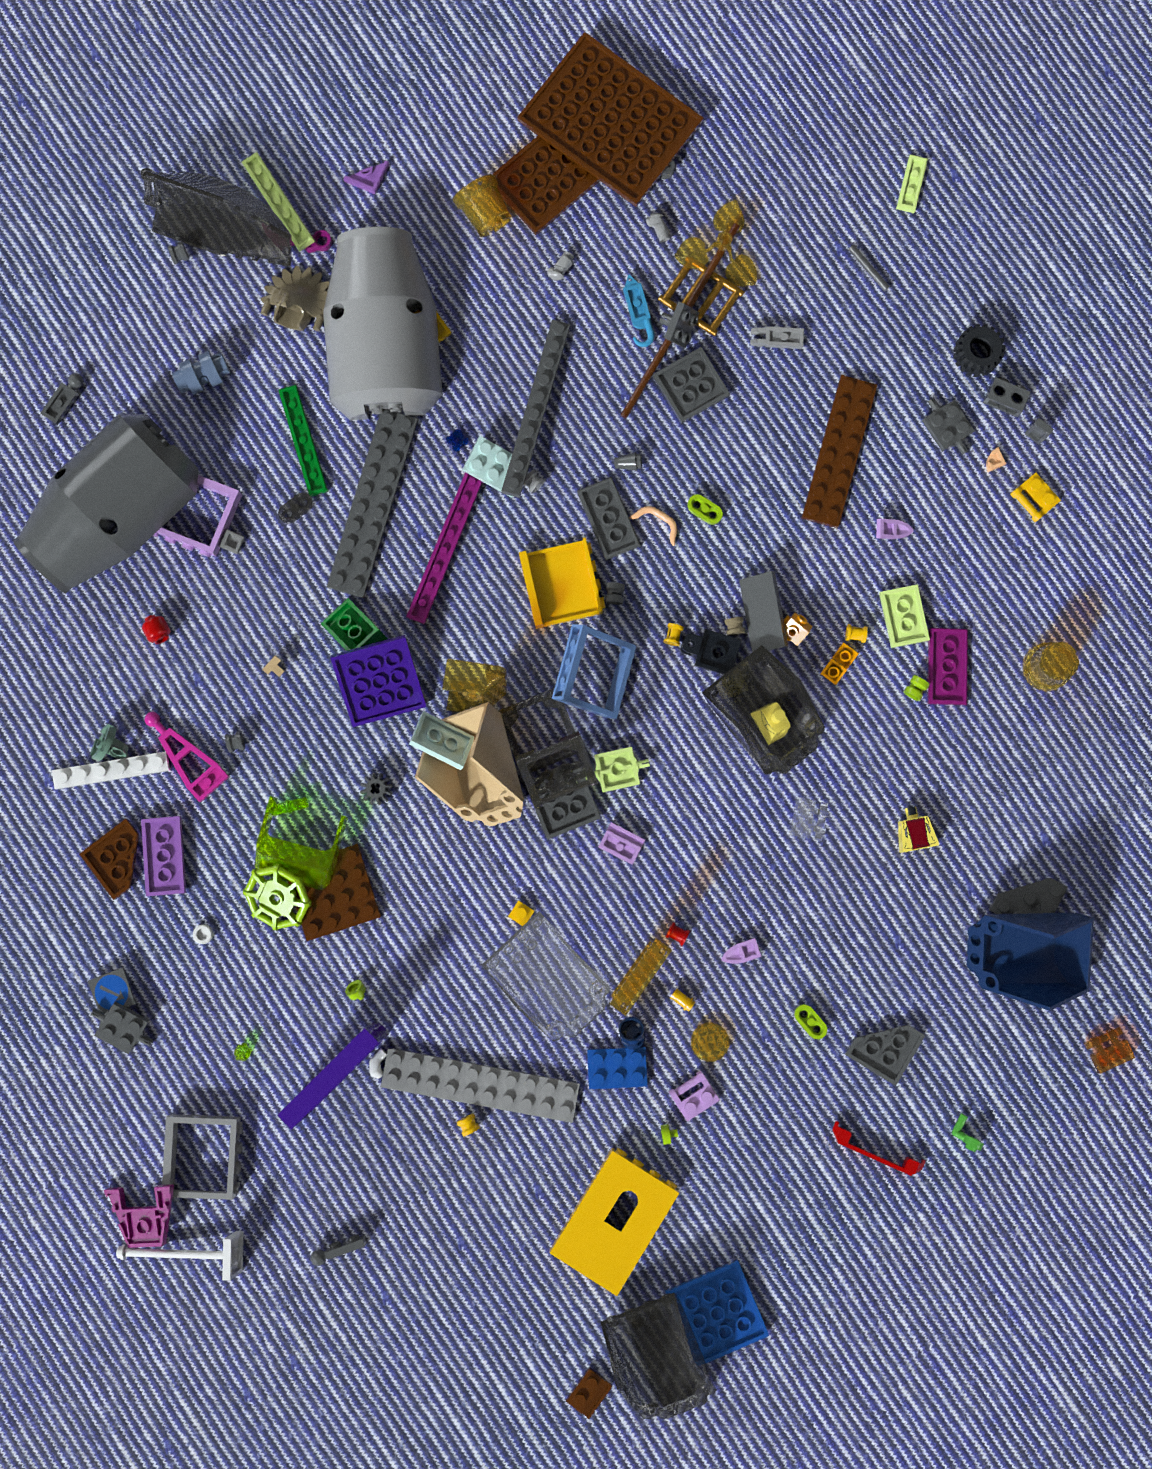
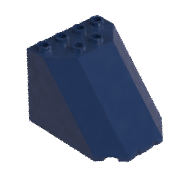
M1080 913L987 914L976 924L968 928V958L966 965L971 972L974 971L979 979L978 984L982 989L1051 1011L1090 990L1094 917Z

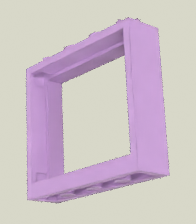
M198 475V486L229 497L210 546L164 528H160L153 536L158 537V535L165 537V541L175 544L177 541L182 543V547L193 551V548L200 550L199 554L210 557L213 555L217 557L220 550L219 545L226 529L230 526L242 494L239 490Z

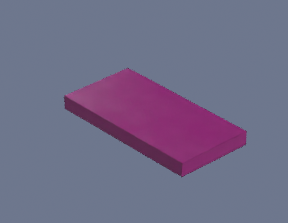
M929 628L928 683L930 686L928 687L927 704L967 705L968 629Z

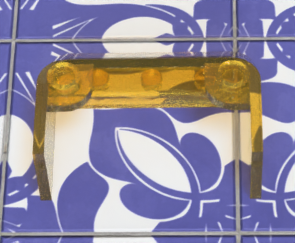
M447 659L442 690L449 691L446 711L462 712L487 702L492 706L495 705L507 693V670L496 665Z

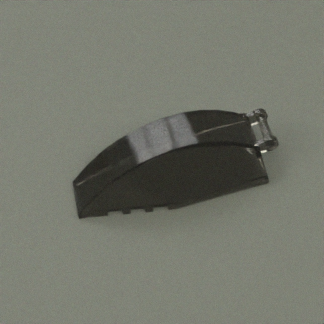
M149 168L141 170V178L144 180L145 189L144 203L156 208L152 232L220 256H226L229 253L235 254V257L239 259L243 256L252 257V261H258L261 258L268 259V263L291 265V234L278 216L251 193L228 181L200 173H158ZM152 183L154 185V194L152 192Z

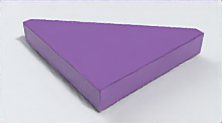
M385 161L380 165L360 170L351 176H344V182L376 195L389 167V162Z

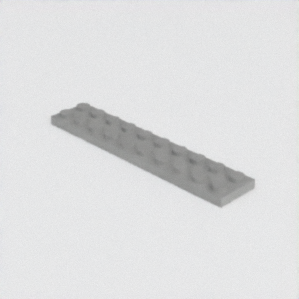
M388 1048L381 1083L382 1088L573 1123L580 1083L394 1048Z

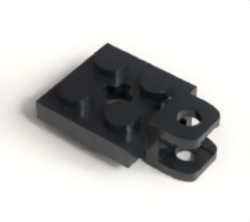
M705 629L702 637L695 634H687L683 638L680 650L682 653L696 658L695 667L731 677L742 640ZM688 642H691L693 647H689ZM720 648V652L723 655L716 658L712 652Z

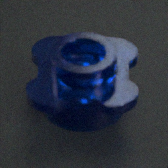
M456 429L446 438V442L453 447L455 452H459L460 448L469 442L468 438L464 437L459 429Z

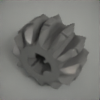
M372 773V780L366 776L365 780L368 783L360 784L362 787H366V789L360 791L361 794L367 793L363 798L364 801L370 799V804L373 805L376 800L377 804L381 805L382 798L385 802H388V798L385 795L392 796L393 794L387 791V789L393 788L392 784L386 785L390 779L387 777L382 781V773L378 775V778L375 773ZM374 785H376V786H379V785H380V786H381V787L379 788V790H380L379 793H376V792H375V793L373 794V791H374L373 786H374Z

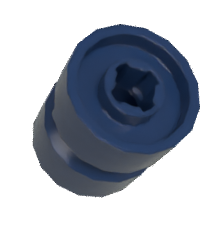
M636 1017L625 1018L620 1023L619 1034L623 1046L630 1050L639 1049L643 1046L646 1038L643 1023Z

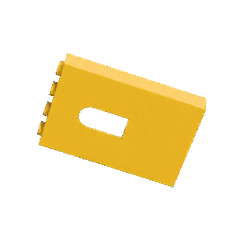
M611 1148L550 1248L551 1255L615 1296H618L679 1195V1190L674 1182L662 1180L658 1172L653 1169L648 1171L643 1167L644 1164L635 1158L633 1160L626 1157L627 1153L620 1148L616 1150ZM632 1191L638 1197V1204L622 1231H619L605 1222V1219L621 1193Z

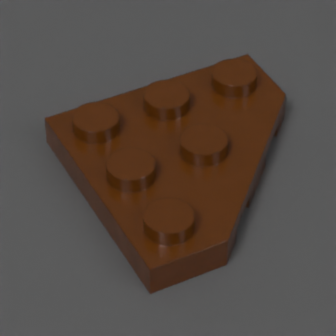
M128 819L123 820L79 854L113 900H116L131 889L139 833Z

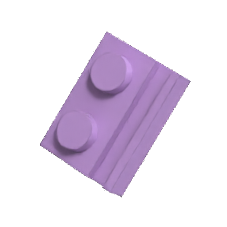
M611 822L598 847L633 865L645 840Z

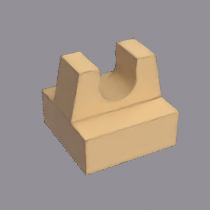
M276 655L262 669L268 675L271 671L279 677L284 673V670L278 666L281 660Z

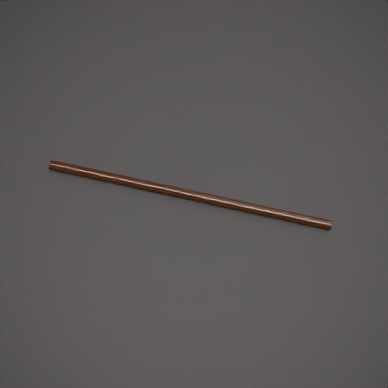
M733 223L688 299L686 305L692 308L739 230L740 226L737 223ZM665 339L620 414L623 418L627 419L672 342Z

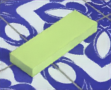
M909 155L896 209L910 213L915 212L928 161L927 158Z

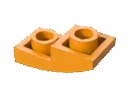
M843 642L820 674L836 685L859 653Z

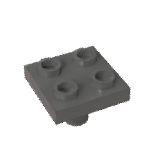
M678 302L673 316L665 312L662 313L661 316L665 319L660 318L659 322L662 325L668 326L664 338L680 347L686 348V345L691 340L693 327L698 322L699 312L684 303Z

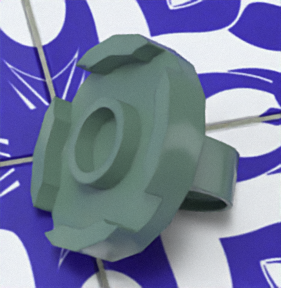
M106 724L100 731L103 734L94 741L90 753L91 758L101 761L106 754L120 759L125 758L129 749L128 745L115 739L116 727Z

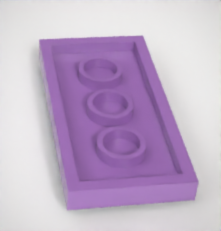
M181 816L141 819L146 896L186 893Z

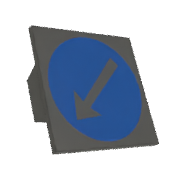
M123 967L88 980L99 1011L106 1013L114 1001L125 1007L136 1004Z

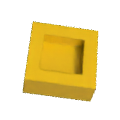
M518 900L508 917L525 927L534 910Z

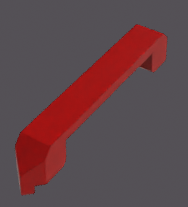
M835 1121L832 1131L838 1144L910 1176L923 1169L926 1162L924 1159L920 1163L906 1157L902 1166L848 1143L851 1132L838 1126L839 1121Z

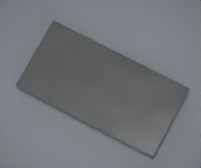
M612 477L577 491L605 561L641 546Z
M775 571L739 580L752 654L787 647L788 641Z

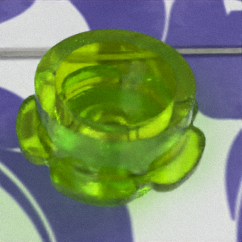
M245 1042L242 1045H237L234 1050L235 1059L245 1062L249 1058L252 1048L247 1046Z

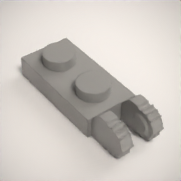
M766 326V328L755 327L751 329V334L765 335V339L750 340L751 346L803 348L804 328Z

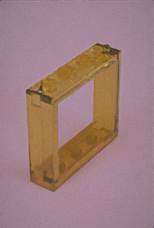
M653 936L608 998L609 1004L626 1016L672 949Z

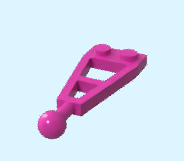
M156 712L146 714L145 723L150 727H154L161 734L158 737L186 788L199 802L204 801L230 777L216 761L173 729H166L160 723V716ZM171 736L185 746L176 755L167 741ZM191 751L211 765L193 783L180 763Z

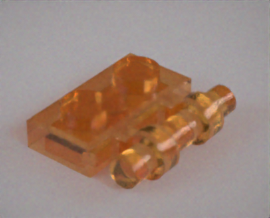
M1120 1027L1110 1028L1106 1030V1033L1098 1037L1095 1035L1084 1043L1087 1050L1093 1047L1096 1050L1095 1053L1090 1055V1058L1099 1074L1135 1058L1126 1039L1119 1041L1117 1036L1123 1034ZM1110 1040L1112 1045L1103 1049L1101 1044Z

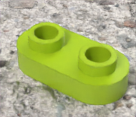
M698 494L691 496L688 500V510L710 525L718 524L723 516L722 509L710 500ZM694 503H699V504H700V507H699V508H695V507L693 506V504H694ZM715 513L716 517L710 518L709 514Z
M801 1004L795 1008L794 1017L808 1035L813 1039H822L827 1033V1026L817 1013L806 1004ZM803 1010L807 1012V1016L804 1018L800 1016ZM816 1025L820 1027L818 1032L813 1031V1027Z

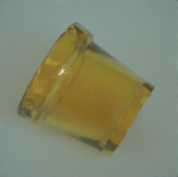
M487 174L475 179L459 190L453 197L454 205L457 209L463 211L480 238L489 236L488 230L490 232L500 230L512 218L497 188L498 182L494 174Z
M1064 642L1039 643L1031 647L1025 654L1022 663L1023 674L1027 682L1035 689L1045 692L1055 691L1063 687L1077 671L1079 666V659H1077L1075 654L1077 652L1071 645Z

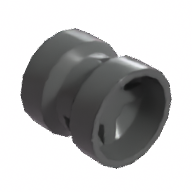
M606 583L608 593L605 596V603L622 605L624 602L622 593L625 591V584Z

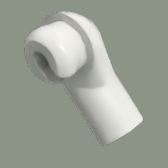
M382 1048L369 1061V1073L376 1079L383 1076L380 1063L387 1056V1052Z

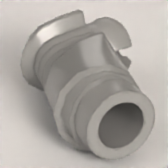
M652 213L650 217L646 218L647 225L649 227L654 226L659 242L670 240V230L664 223L663 215Z
M564 252L555 264V267L548 269V277L554 281L562 280L565 272L572 266L574 256L569 252Z

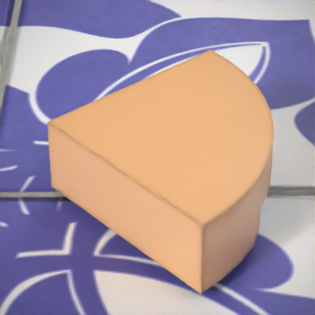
M999 447L994 449L987 458L986 469L988 473L1006 465Z

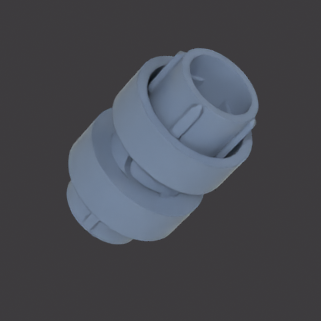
M208 350L198 355L200 360L198 362L192 363L190 359L179 363L180 369L172 372V376L181 394L191 390L193 395L204 391L203 385L210 382L212 387L223 383L222 376L229 374L230 370L221 352L211 355Z

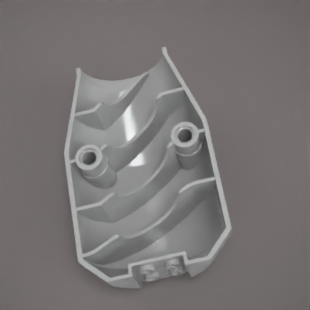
M364 227L341 233L337 237V250L323 310L330 403L350 421L369 419V412L371 414L383 413V409L390 410L391 413H399L403 409L406 416L426 415L442 396L437 313L434 299L412 242V234L406 230L394 227ZM415 310L421 311L420 313H413Z

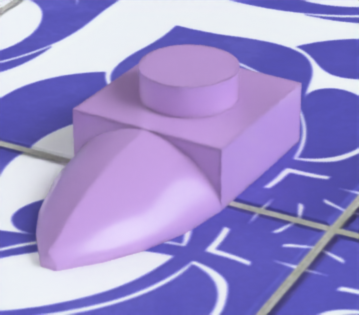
M877 519L876 538L900 539L907 537L913 532L911 526L903 521Z
M752 938L737 943L725 952L721 960L731 964H739L761 957L756 939Z

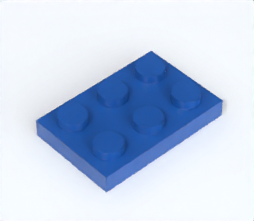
M626 1047L587 1049L589 1089L647 1087L646 1047H640L635 1050H630Z

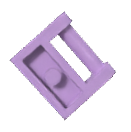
M701 1070L696 1073V1076L675 1090L671 1089L668 1091L687 1122L720 1101ZM702 1082L703 1087L682 1101L678 1096Z

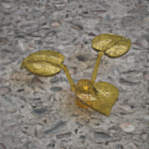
M737 200L726 203L716 212L713 219L714 228L717 231H723L719 233L716 242L705 249V243L697 237L688 238L680 245L675 253V258L681 265L687 268L699 269L707 264L708 256L706 253L714 247L721 251L727 250L729 259L732 262L726 267L727 280L736 286H753L757 280V272L753 261L743 254L738 255L734 260L732 248L730 247L732 235L729 233V230L733 223H737L740 226L736 234L744 227V216Z

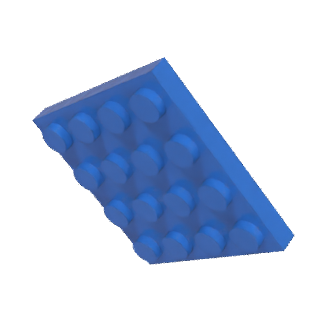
M738 1259L665 1290L696 1367L769 1336Z

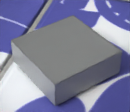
M226 529L219 547L238 554L244 536Z

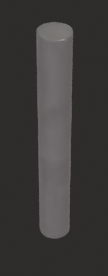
M852 245L848 249L884 292L888 290L890 286L856 246Z

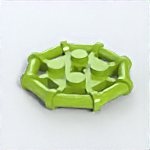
M281 864L260 869L254 868L251 871L252 875L246 887L243 889V895H245L252 912L251 916L271 926L275 931L281 928L299 927L302 925V920L308 908L312 905V901L308 898L303 884L304 879L284 869ZM273 874V878L269 880H266L263 877L265 875ZM280 875L293 883L290 885L281 880ZM256 882L260 885L258 891L254 890ZM294 887L297 888V891H298V893H299L300 899H297V898H296V894H297V893H296V890L294 889ZM273 895H277L280 900L275 901ZM255 898H256V900L259 899V902H260L259 908H258V906H257V903H256V901H255ZM294 906H299L300 908L295 915L292 910ZM280 916H287V920H279Z

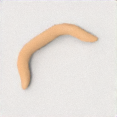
M646 506L640 508L629 517V519L634 520L646 513H651L669 524L671 529L670 542L673 546L675 545L678 531L677 524L672 517L655 507Z

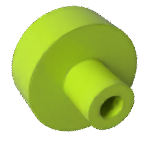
M360 980L351 982L345 989L346 995L351 1000H362L365 997L366 987Z
M668 1124L661 1125L663 1145L671 1144V1138L678 1137L677 1129L669 1130Z

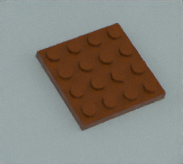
M359 844L284 867V869L304 879V887L308 898L312 901V905L308 908L302 920L306 941L381 917ZM294 887V889L296 890V893H297V894H296V898H297V899H300V896H299V893H298V891H297V888Z

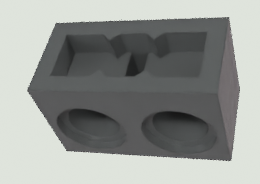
M995 377L989 386L983 403L1018 417L1023 412L1030 391L1026 390L1022 385L1009 383L1005 378ZM995 389L1001 390L1002 395L996 394ZM1012 396L1018 397L1020 402H1015Z

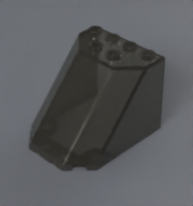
M762 645L702 692L710 707L764 774H771L772 772L786 774L791 768L798 765L817 749V738L823 733L825 726L803 683ZM777 702L785 712L791 726L783 738L768 745L751 713L767 704Z
M675 1293L664 1294L659 1299L646 1301L639 1307L629 1308L621 1314L611 1315L606 1320L601 1321L616 1388L643 1419H651L654 1416H660L661 1419H669L704 1405L708 1401L707 1396L717 1391L685 1311Z

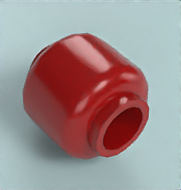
M150 615L142 625V631L149 642L161 644L168 640L171 630L164 617Z

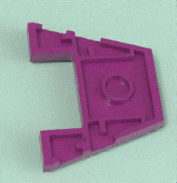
M174 1184L154 1187L157 1206L126 1207L123 1187L107 1188L104 1190L105 1196H109L112 1203V1212H116L120 1224L118 1226L128 1248L162 1247L166 1244Z

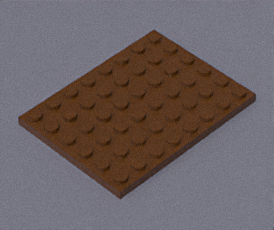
M586 32L581 35L517 117V121L635 207L642 201L704 120L697 112Z

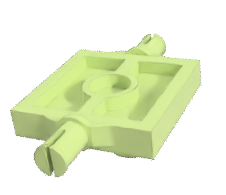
M632 747L594 755L596 771L586 772L585 776L588 777L585 778L586 781L597 778L601 784L602 793L640 785L639 769L650 767L648 759L637 761Z

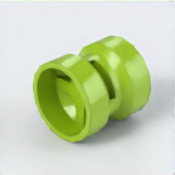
M913 675L910 685L903 692L911 699L920 701L923 697L922 693L928 689L930 684L921 677Z

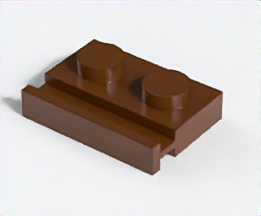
M589 1367L566 1398V1402L590 1419L613 1386Z

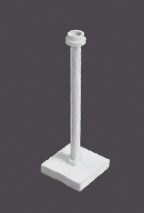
M235 1231L224 1238L223 1251L135 1249L122 1245L118 1246L116 1256L121 1260H126L127 1257L223 1259L222 1280L230 1281L243 1272L244 1231Z

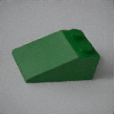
M349 598L321 623L346 651L388 640Z

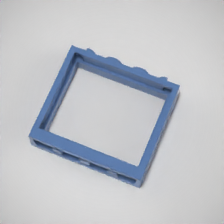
M572 624L552 699L605 718L617 719L627 679L630 675L631 664L635 656L636 645L585 625ZM587 634L621 647L605 709L570 697Z

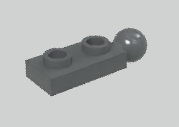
M73 373L69 376L68 386L61 382L40 413L57 425H59L79 396L74 390L75 388H80L84 380L78 373Z
M356 1234L349 1237L347 1242L341 1243L337 1241L330 1244V1248L326 1251L317 1249L311 1254V1262L316 1266H320L325 1263L326 1259L329 1260L363 1248L367 1244L366 1236Z

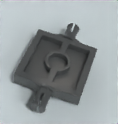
M934 397L927 401L933 412L925 417L922 422L941 451L943 452L950 447L957 446L962 455L967 453L969 450L963 441L966 437L973 434L975 430L956 401L953 400L943 406H939Z
M114 1001L106 1013L95 1008L91 1013V1016L101 1020L94 1036L127 1054L130 1053L134 1045L139 1041L150 1047L154 1040L143 1034L149 1019Z

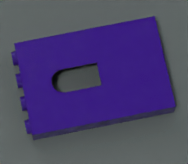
M373 1022L365 1027L277 1116L292 1130L388 1036L385 1033L387 1031L380 1022L377 1024Z

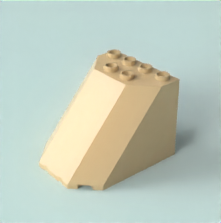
M487 702L441 719L475 737L465 765L459 770L422 752L415 778L466 821L480 820L484 825L495 826L499 823L520 818L524 797L501 713Z

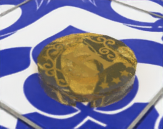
M713 1022L697 1026L690 1039L694 1054L706 1062H715L721 1059L729 1048V1036L726 1030Z

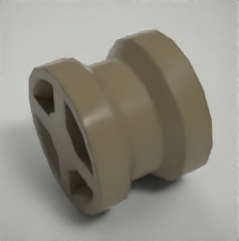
M743 617L724 620L728 628L726 631L727 636L745 633V628L742 625Z

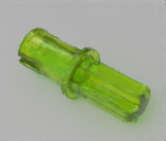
M307 797L294 800L287 799L286 802L270 805V810H273L270 812L272 817L285 813L292 814L293 811L308 808L309 801Z

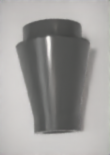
M634 452L615 457V469L634 471L642 469L641 453L637 454Z

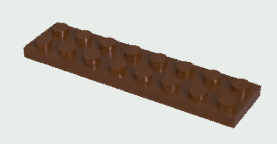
M844 375L840 376L801 519L838 529L877 384Z

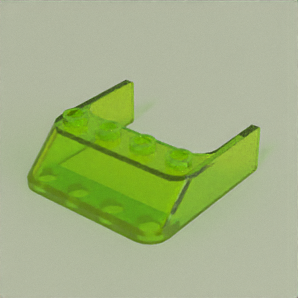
M270 796L256 843L255 868L260 869L281 864L284 869L298 877H302L304 879V886L325 889L331 881L348 817L341 815L335 840L330 849L324 851L274 838L268 834L278 799ZM280 875V879L289 881L288 879Z

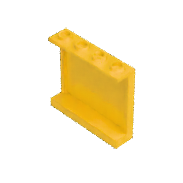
M586 537L582 541L529 553H526V551L519 552L536 629L603 613L602 609L605 608L603 597H599L598 590H601L600 581L595 579L594 576L597 568L595 560L591 561L592 547L590 542L587 543Z

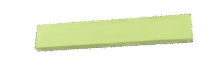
M256 152L243 160L242 164L298 251L300 252L315 242L259 154Z

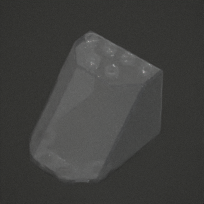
M540 911L482 964L514 1006L552 1041L560 1040L562 1036L568 1035L569 1038L577 1036L598 1014L605 1010L606 1002L604 1000L605 996L609 994L610 987Z

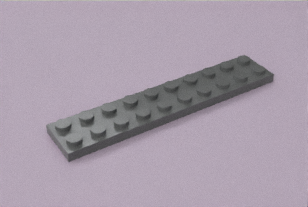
M383 409V413H380L327 588L364 599L417 427V418L396 412L391 413Z

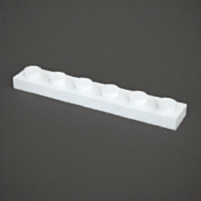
M165 751L52 770L54 789L58 790L170 771L169 757Z

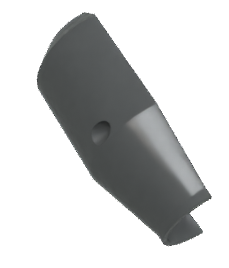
M119 413L52 476L21 533L13 540L17 549L31 565L65 594L71 588L131 557L197 494L198 467L176 445H170L160 434L163 430L148 415Z

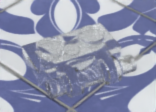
M796 797L790 836L809 839L810 832H816L814 840L822 841L823 834L826 832V828H824L825 820L829 814V811H827L828 803L821 802L820 809H816L815 800ZM813 815H818L817 826L812 825Z

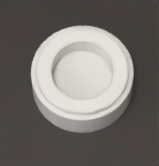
M199 925L193 931V938L199 944L209 943L214 935L212 928L208 925Z

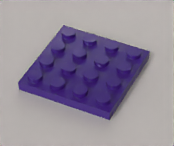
M405 635L330 655L352 727L426 707Z

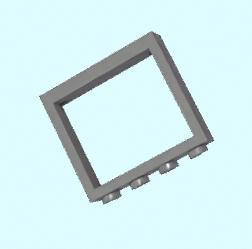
M170 1114L166 1116L162 1185H175L178 1123L231 1125L227 1192L174 1190V1198L233 1200L236 1194H239L240 1182H237V1176L241 1172V1162H238L239 1154L242 1152V1142H239L240 1134L243 1133L242 1122H240L241 1117Z

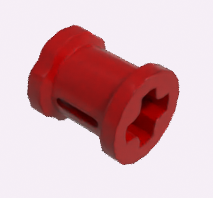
M673 922L665 937H670L679 942L680 946H683L690 931L683 930Z

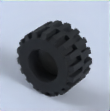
M976 324L974 327L971 326L962 333L956 342L953 350L955 352L953 358L954 360L957 359L955 364L957 367H962L960 369L962 372L967 371L969 376L972 373L974 377H979L980 374L985 376L988 372L991 373L1004 357L1005 345H1002L1004 338H1000L1001 333L999 331L996 333L994 331L995 328L992 326L991 328H987V324H983L982 327H980V324ZM979 343L985 346L988 351V357L978 358L973 355L970 350V344Z

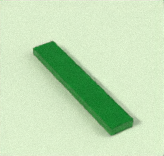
M292 385L279 389L278 391L309 496L313 497L328 492L298 387L297 385Z

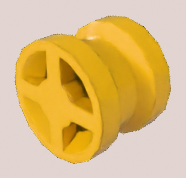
M474 1113L456 1122L462 1129L463 1137L481 1128L475 1122Z

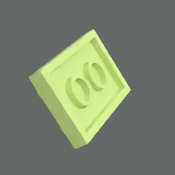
M918 584L879 593L891 648L930 640Z

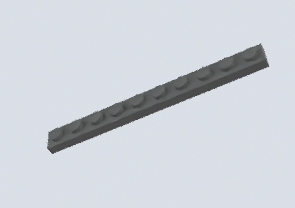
M556 320L551 321L501 490L503 494L517 498L521 496L570 324Z

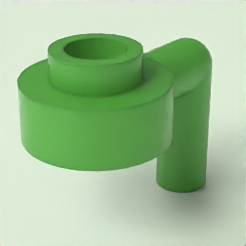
M961 1113L952 1130V1135L966 1143L965 1147L973 1152H976V1150L981 1151L984 1143L961 1131L968 1118Z

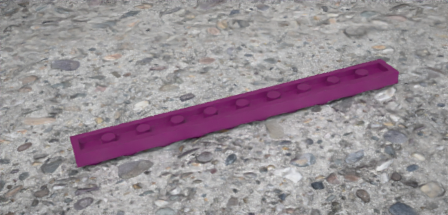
M466 472L406 616L408 619L424 625L483 483Z

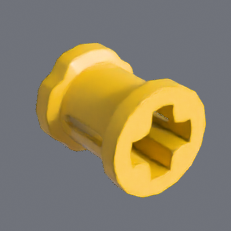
M668 623L667 636L663 642L672 646H680L679 639L684 627Z
M848 624L845 640H859L861 643H865L868 627H854Z

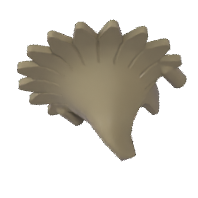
M295 266L292 274L283 269L282 278L272 276L275 286L264 287L269 295L261 298L264 304L260 313L268 316L271 305H276L273 318L274 323L298 331H303L312 317H315L316 321L313 330L319 332L324 321L323 310L329 281L321 282L323 275L320 272L312 276V269L310 267L301 273L299 266Z

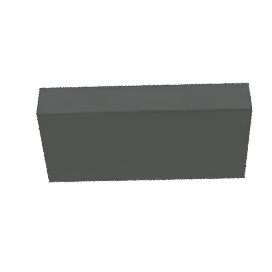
M1038 418L1027 429L1025 435L1037 444H1041L1054 429Z

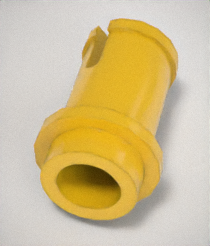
M678 988L670 997V999L683 1007L684 1011L687 1010L688 1012L696 1003L693 1001L694 998L690 999Z

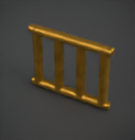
M689 255L686 256V263L665 294H661L658 298V301L675 311L677 304L670 300V298L691 267L700 271L701 274L681 303L684 304L687 303L707 269L705 265ZM713 272L710 278L717 283L698 310L699 315L696 326L715 337L718 332L717 328L738 297H742L745 292L724 277ZM725 287L733 293L712 324L709 325L701 319L721 289Z

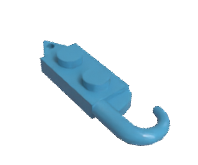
M628 275L625 287H623V293L631 322L637 329H646L648 335L645 342H640L636 337H633L636 345L647 347L655 339L650 313L641 283H638L632 276Z

